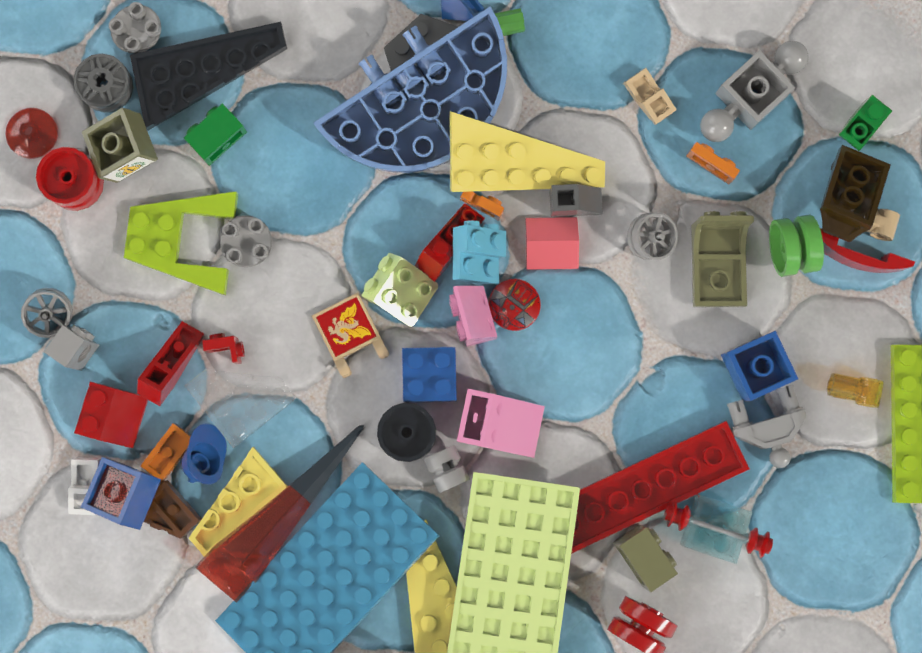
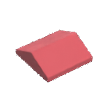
M577 217L525 219L526 270L579 268Z

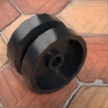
M400 403L383 413L378 423L377 437L380 447L388 456L397 461L412 462L423 458L431 451L436 441V426L426 409L414 403ZM405 427L412 430V435L408 438L402 435Z

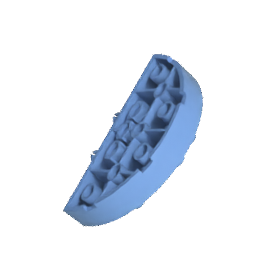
M491 7L474 16L432 45L426 43L417 26L410 28L415 39L409 30L402 36L405 37L414 51V57L388 74L383 73L373 55L366 57L372 68L368 66L365 59L359 63V66L362 67L372 82L370 86L316 120L313 124L337 150L350 159L373 169L394 173H411L432 169L450 161V111L490 124L504 93L507 77L506 48L501 27Z

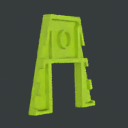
M228 192L130 207L124 258L221 295H226L229 274L227 268L179 264L178 257L184 214L234 219L236 217L238 193Z

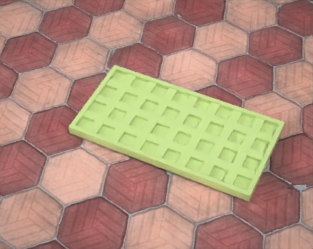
M473 472L447 653H558L580 487Z

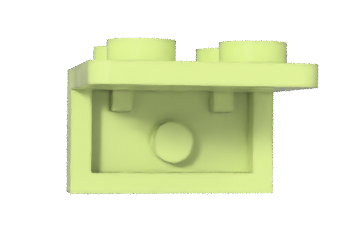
M388 253L380 261L378 270L373 278L369 279L365 284L364 292L361 296L369 302L380 306L404 324L413 326L438 289V283L431 280L425 273L404 258Z

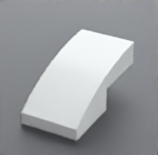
M74 457L71 459L68 514L96 515L81 508V505L101 458Z

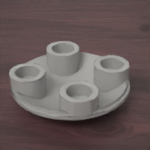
M133 2L130 6L120 10L110 20L109 29L112 40L118 48L128 53H140L149 50L157 43L161 34V22L158 15L151 8L139 2Z
M246 215L238 216L223 226L220 235V248L225 258L232 264L239 267H253L263 262L270 253L272 236L269 228L260 219Z

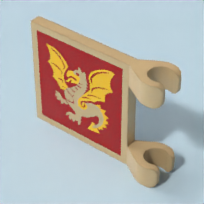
M359 293L312 315L343 378L352 374L344 357L370 344H373L380 359L389 356V352Z

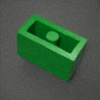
M222 103L219 107L214 106L211 108L202 122L192 125L187 130V135L184 139L210 166L242 138L247 131Z

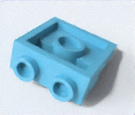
M464 221L463 226L453 227V280L490 285L499 284V258L506 257V231L499 230L498 224H485L483 227H480L479 221Z

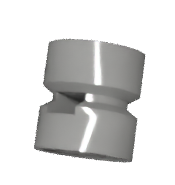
M455 445L424 459L429 472L435 473L433 481L439 493L470 480L465 467L458 463L461 458ZM447 462L451 469L444 471L442 464Z

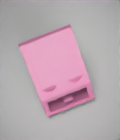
M454 286L453 294L449 295V303L453 317L458 316L459 321H456L459 341H465L466 347L497 339L484 286Z
M468 389L457 442L534 458L545 406Z

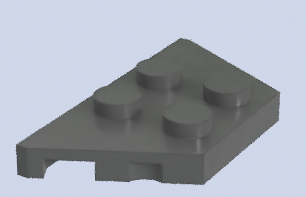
M420 14L384 47L390 70H394L415 55L405 37L402 36L409 30L415 39L410 28L417 26L426 43L432 45L458 28V26Z

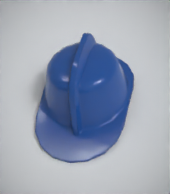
M202 424L192 432L188 449L181 460L183 472L188 477V482L190 483L201 482L210 485L216 483L221 478L227 443L221 430L214 425Z

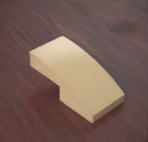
M647 68L642 69L623 83L635 102L654 125L677 110L665 90L658 87Z

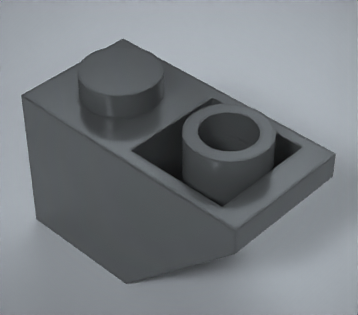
M581 184L551 186L549 191L551 217L603 214L601 188Z

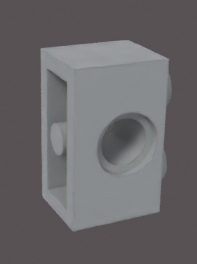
M62 325L44 350V353L67 368L82 371L99 347V344L93 341L95 336L84 328L80 329L75 325L70 328Z

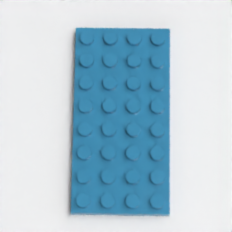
M362 462L215 621L246 653H333L440 535Z

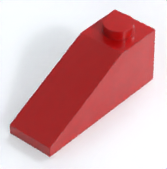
M181 321L139 376L137 394L161 406L178 382L202 341L204 333Z

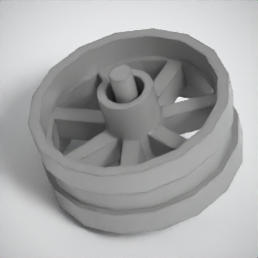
M646 213L636 217L631 222L627 233V241L630 250L635 256L643 260H661L668 257L675 250L678 242V231L675 223L665 214ZM650 217L656 218L653 227H651L648 221ZM643 224L645 227V231L639 232ZM660 224L664 227L663 231L659 230ZM649 244H650V255H648V254L644 251V249H645ZM656 244L663 248L658 254Z
M42 288L33 292L26 299L22 306L21 318L24 326L30 333L38 337L51 338L57 334L62 325L68 326L72 319L73 308L70 299L63 292L54 288ZM43 294L53 295L50 303H45L42 297ZM36 297L41 308L29 306L28 304ZM57 298L63 302L65 307L55 308L54 303ZM27 311L39 313V315L30 321ZM67 312L65 323L54 314ZM40 320L45 322V330L36 327L35 324ZM50 320H53L60 328L50 331Z

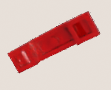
M820 228L824 254L848 267L873 273H892L909 269L915 264V261L893 253H888L879 260L837 245L839 238L823 232L822 228Z

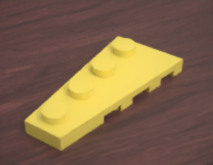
M255 447L251 448L247 457L234 472L233 477L220 492L214 504L208 509L189 536V540L205 558L214 553L288 488V485Z

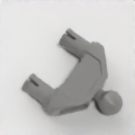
M794 385L777 389L784 409L782 415L757 423L749 422L743 399L727 404L734 424L731 430L734 437L760 449L771 447L772 452L769 459L776 468H784L789 464L790 454L785 448H782L781 444L793 440L806 418L805 409L799 406L793 388Z

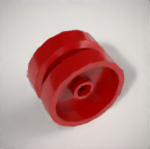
M61 147L51 150L41 159L37 166L36 181L39 190L47 199L66 210L80 211L89 208L98 201L103 192L104 180L98 178L92 159L75 148Z
M625 595L619 609L624 615L632 619L631 622L621 617H613L607 630L644 653H664L666 650L664 642L653 635L657 633L665 638H672L678 625L663 617V613L643 602L639 603Z

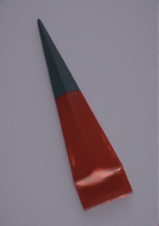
M364 425L356 427L275 498L214 545L195 566L196 569L237 603L250 588L252 582L256 583L362 432Z

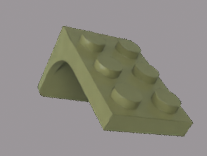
M709 211L704 212V216H700L691 225L693 307L747 306L746 240L749 226L754 222V216L747 215L745 211L731 212L727 216H720V212Z

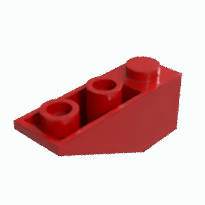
M464 203L422 250L415 267L435 282L453 261V227L463 226L464 221H479L481 225L485 217Z

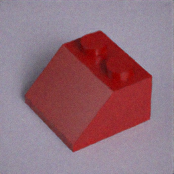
M90 382L74 433L99 441L134 448L148 400L135 393Z

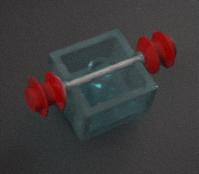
M699 494L695 495L691 510L688 505L683 509L678 508L677 501H674L673 505L668 504L663 520L667 521V527L674 523L678 525L679 531L685 528L680 545L737 564L743 543L748 554L756 550L759 551L760 558L764 554H769L773 546V539L770 538V532L768 531L764 535H760L758 528L755 527L749 534L746 533L752 516L751 511Z

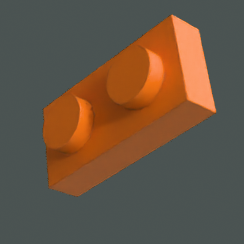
M696 142L686 156L727 184H730L740 172L733 161L714 154V150L704 143L699 144Z
M173 423L141 464V467L152 476L161 479L160 482L165 481L187 451L191 435Z

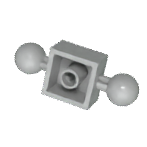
M787 41L781 44L776 50L775 63L773 64L759 50L729 77L715 93L727 106L724 109H712L703 116L700 123L703 136L712 142L726 140L733 132L734 120L737 117L752 130L795 89L794 85L784 74H796L805 68L808 62L806 47L797 41Z

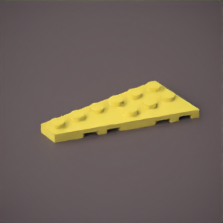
M450 111L451 192L550 189L552 185L581 184L597 188L605 187V161Z
M435 540L406 572L415 653H447L457 586Z

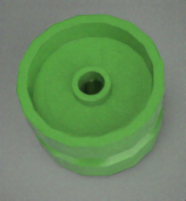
M813 215L797 216L793 222L788 218L776 219L771 222L769 228L770 253L774 268L779 276L796 275L799 269L804 274L821 270L824 260L823 239L819 224Z

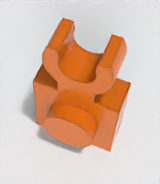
M473 191L463 192L460 196L461 201L476 207L477 210L497 221L500 220L504 212V207L501 206L502 202L492 196L485 198Z

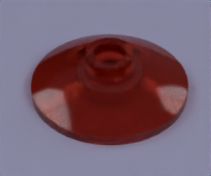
M38 108L20 110L11 117L7 124L6 141L11 150L21 157L28 159L42 157L51 151L57 141L58 129L56 122L44 110ZM28 127H32V132L25 135V130Z

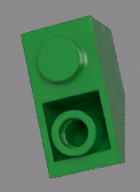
M871 95L846 122L839 136L860 151L891 114L892 110L874 95Z

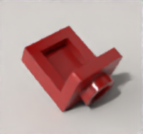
M225 333L209 335V340H202L203 350L207 353L230 350L232 363L241 364V357H245L243 342H239L235 336L225 337Z

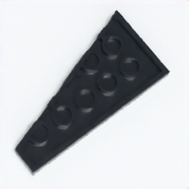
M281 21L131 54L130 59L143 121L147 131L287 50Z

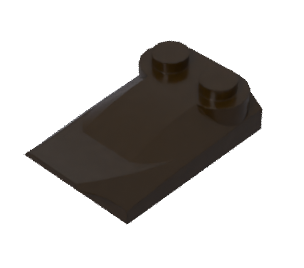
M842 145L831 165L830 178L820 207L823 232L847 242H852L857 236L870 230L875 220L891 164Z

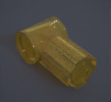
M832 373L827 383V396L855 401V404L879 408L884 382L873 378H854Z

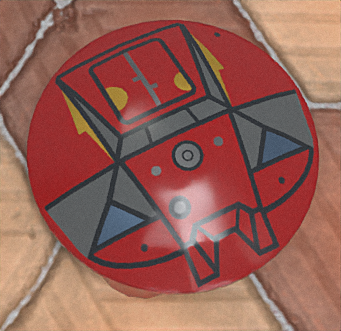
M509 279L501 282L494 288L489 298V308L493 320L500 327L511 331H520L535 322L540 312L541 302L536 289L531 284L520 279Z

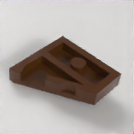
M166 480L158 486L144 522L150 524L152 528L167 531L168 534L181 539L202 518L175 487Z

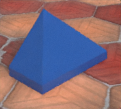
M441 0L442 19L468 21L485 10L478 0Z

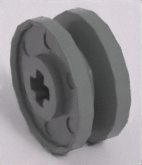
M103 53L91 55L84 59L76 68L73 78L74 87L79 97L92 109L104 113L114 112L124 107L130 100L134 88L133 79L123 63L114 56ZM106 80L108 81L106 86H104L103 84L100 86V83L102 81H104L105 83Z

